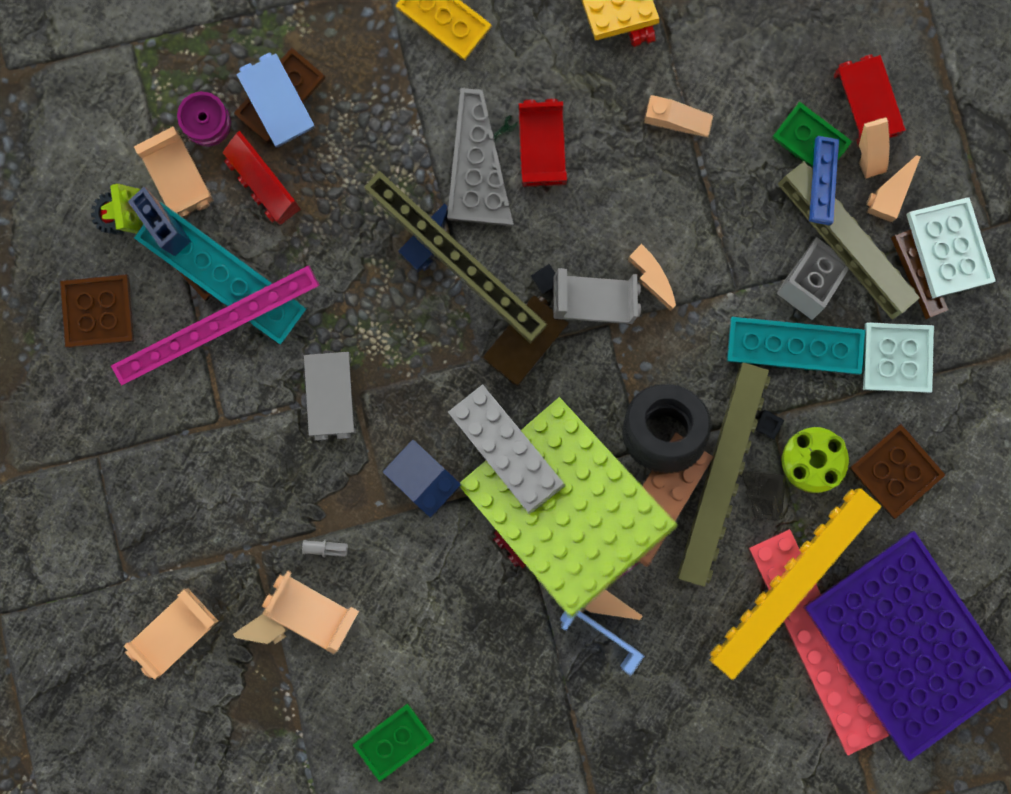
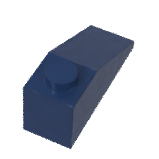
M146 187L139 190L128 201L161 249L176 256L191 242L182 227Z
M444 203L431 217L442 229L448 214V206ZM414 236L398 251L399 255L418 273L421 270L426 271L433 264L434 254Z

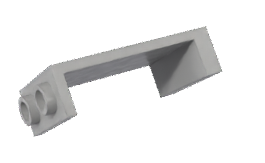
M558 268L554 275V319L633 324L641 313V304L638 303L641 285L637 282V274H633L627 281L567 276V269Z
M349 352L304 355L309 436L315 437V440H328L330 435H337V439L351 438V434H356L353 421L350 374L351 354Z

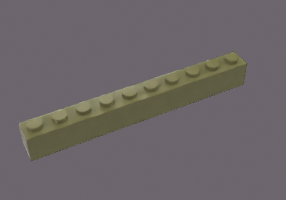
M379 171L366 184L364 189L371 198L530 344L542 333L547 324L384 174Z
M744 362L739 365L714 449L713 459L709 466L676 577L678 579L704 587L706 583L711 581L713 570H710L712 561L716 562L719 554V548L716 547L719 539L722 540L726 530V527L723 526L724 520L729 518L732 505H729L731 497L736 496L739 486L736 483L737 476L743 473L745 462H742L744 453L748 454L751 446V441L748 439L750 433L754 432L757 426L756 412L757 410L760 411L763 406L764 398L761 395L763 389H767L770 382V376H767L769 370Z

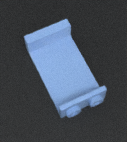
M268 53L259 58V63L253 66L249 63L241 67L237 76L277 148L315 128V125L277 54L272 55Z
M566 611L560 617L562 621L561 627L565 630L574 619ZM581 611L578 612L577 616L629 651L620 666L631 675L644 655Z

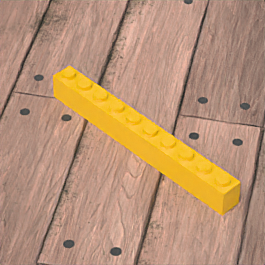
M861 488L851 489L844 496L843 500L845 502L840 508L836 506L828 515L830 519L825 525L822 523L814 531L816 536L811 542L807 540L800 547L799 551L801 553L796 559L791 558L784 566L786 571L781 576L777 575L770 582L771 588L766 594L762 592L755 600L756 606L751 611L748 609L741 616L740 620L742 622L738 627H732L725 635L726 641L722 645H716L711 651L710 655L712 657L709 660L730 679H735L882 507Z

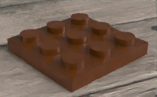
M127 274L60 281L66 348L134 342L130 284Z
M902 424L896 426L849 467L892 519H896L945 476L943 471Z

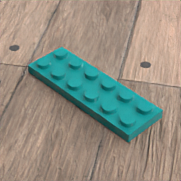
M731 317L727 362H744L754 365L861 375L865 330Z

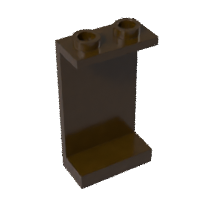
M533 295L526 304L547 324L542 333L530 344L509 324L483 356L484 361L516 387L521 384L523 378L569 324L566 321L567 319H554V311L549 308L550 303L542 296L537 298Z

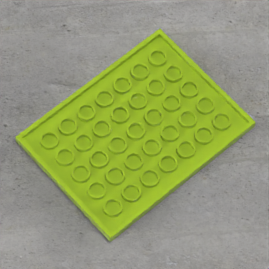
M558 397L521 429V432L565 484L561 490L529 514L486 460L460 482L462 484L460 488L568 615L573 618L674 530L677 524L567 404Z

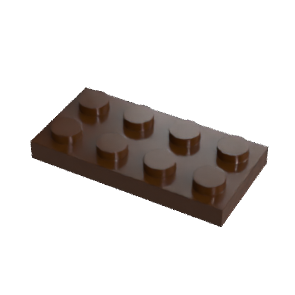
M292 47L280 60L302 103L309 98L326 78L323 73ZM247 97L234 112V115L264 141L269 143L272 139L250 98Z

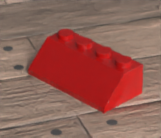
M240 131L237 132L222 152L226 156L224 162L231 171L237 170L240 174L237 179L244 188L249 186L254 193L251 194V197L258 205L263 203L267 208L264 213L273 223L276 220L281 225L301 209Z

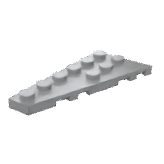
M461 88L447 220L513 226L483 90Z

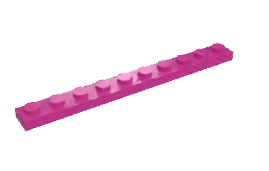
M310 265L111 365L122 386L318 287L319 283Z

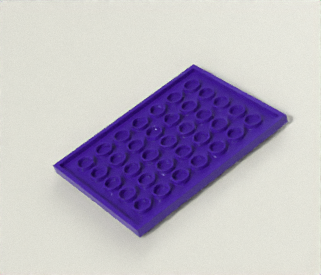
M915 531L906 534L804 606V609L907 761H911L1011 688V672Z

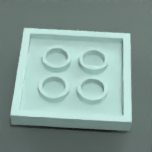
M865 323L863 390L931 393L933 382L934 325Z

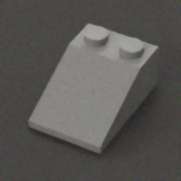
M816 238L787 276L776 294L813 320L826 307L849 268L832 248Z

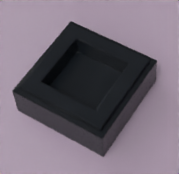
M550 264L531 275L532 280L542 295L554 288L555 271Z
M763 410L755 431L774 440L784 419L767 410Z

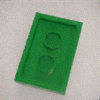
M800 101L772 136L773 140L801 161H805L812 169L815 138L817 136L839 139L838 160L853 142Z
M407 703L356 741L353 746L380 782L435 741V739L409 703Z

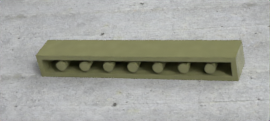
M804 161L788 173L778 185L809 221L813 169ZM835 198L832 225L810 222L892 320L920 298L916 294L915 289L904 280L899 270L893 267L887 260L886 255L876 247L871 237L865 234L857 221L849 215L839 200Z

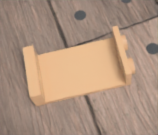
M174 126L134 146L150 173L165 205L181 217L186 219L190 216L189 213L196 209L198 211L203 210L210 205V202L214 201L180 134Z
M289 571L284 576L279 575L273 585L276 588L272 596L268 594L262 604V607L265 608L262 614L332 654L336 653L359 611L353 607L346 609L291 578V572Z
M189 588L184 589L178 594V598L136 638L124 645L127 649V656L134 662L137 660L140 663L142 672L148 678H159L219 622Z

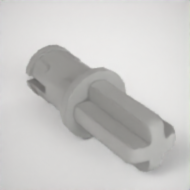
M303 540L302 554L322 555V557H326V555L345 557L348 553V544L333 543L327 542V540L323 542Z

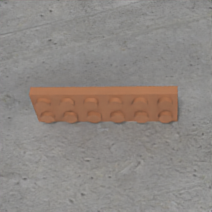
M675 433L670 442L679 441L684 437ZM704 451L701 458L693 466L677 473H659L652 470L642 487L675 522L713 456ZM665 537L638 561L647 567Z

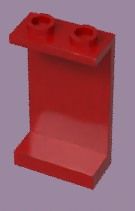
M871 54L862 57L859 62L852 63V61H847L839 65L834 76L835 78H841L860 135L856 139L858 148L864 124L882 118H887L889 139L900 136L906 129L881 55L873 57Z
M547 99L545 102L536 103V100H524L523 103H519L522 187L566 185L563 101L558 102V99Z

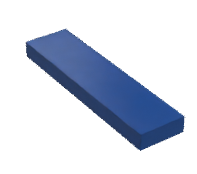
M823 136L815 138L809 222L825 225L833 224L839 139Z

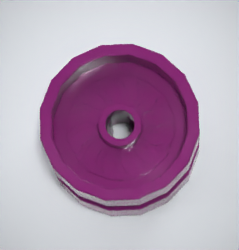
M203 91L191 93L183 99L178 107V124L186 136L195 144L205 147L214 146L225 140L229 134L232 123L230 113L221 100L212 93Z

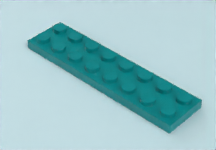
M162 202L160 204L182 227L191 242L176 256H173L159 247L144 224L134 237V239L226 306L273 284ZM292 299L248 322L281 345L307 308L295 299Z

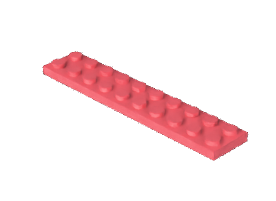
M790 529L748 548L768 590L771 588L770 582L777 575L781 576L786 571L784 566L791 558L796 559L801 553ZM815 584L783 623L845 753L850 755L889 735L804 609L805 605L821 595Z

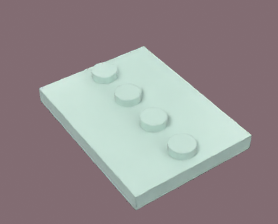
M969 197L911 211L906 214L932 299L996 282Z

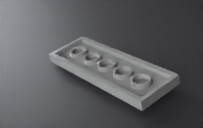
M483 384L448 411L450 416L529 514L565 486Z

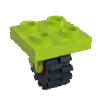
M118 183L110 185L111 193L101 194L99 196L100 199H95L94 201L97 205H92L91 209L95 210V213H91V217H95L92 220L93 224H97L96 228L105 233L123 234V231L137 234L143 226V222L128 201L141 189Z

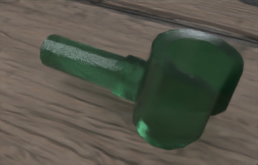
M512 115L507 116L503 126L493 134L494 140L506 131L512 132L516 129L518 122L513 126L507 123L512 119Z

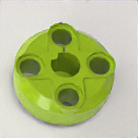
M820 427L806 428L794 434L786 443L782 453V467L787 479L798 489L809 493H821L838 486L844 479L849 466V456L844 440L832 431ZM798 437L805 439L806 446L804 448L798 446ZM830 441L837 445L836 452H832L829 449L828 444ZM795 468L802 471L801 479H797L794 476L793 471ZM827 472L831 473L834 477L832 484L825 480Z

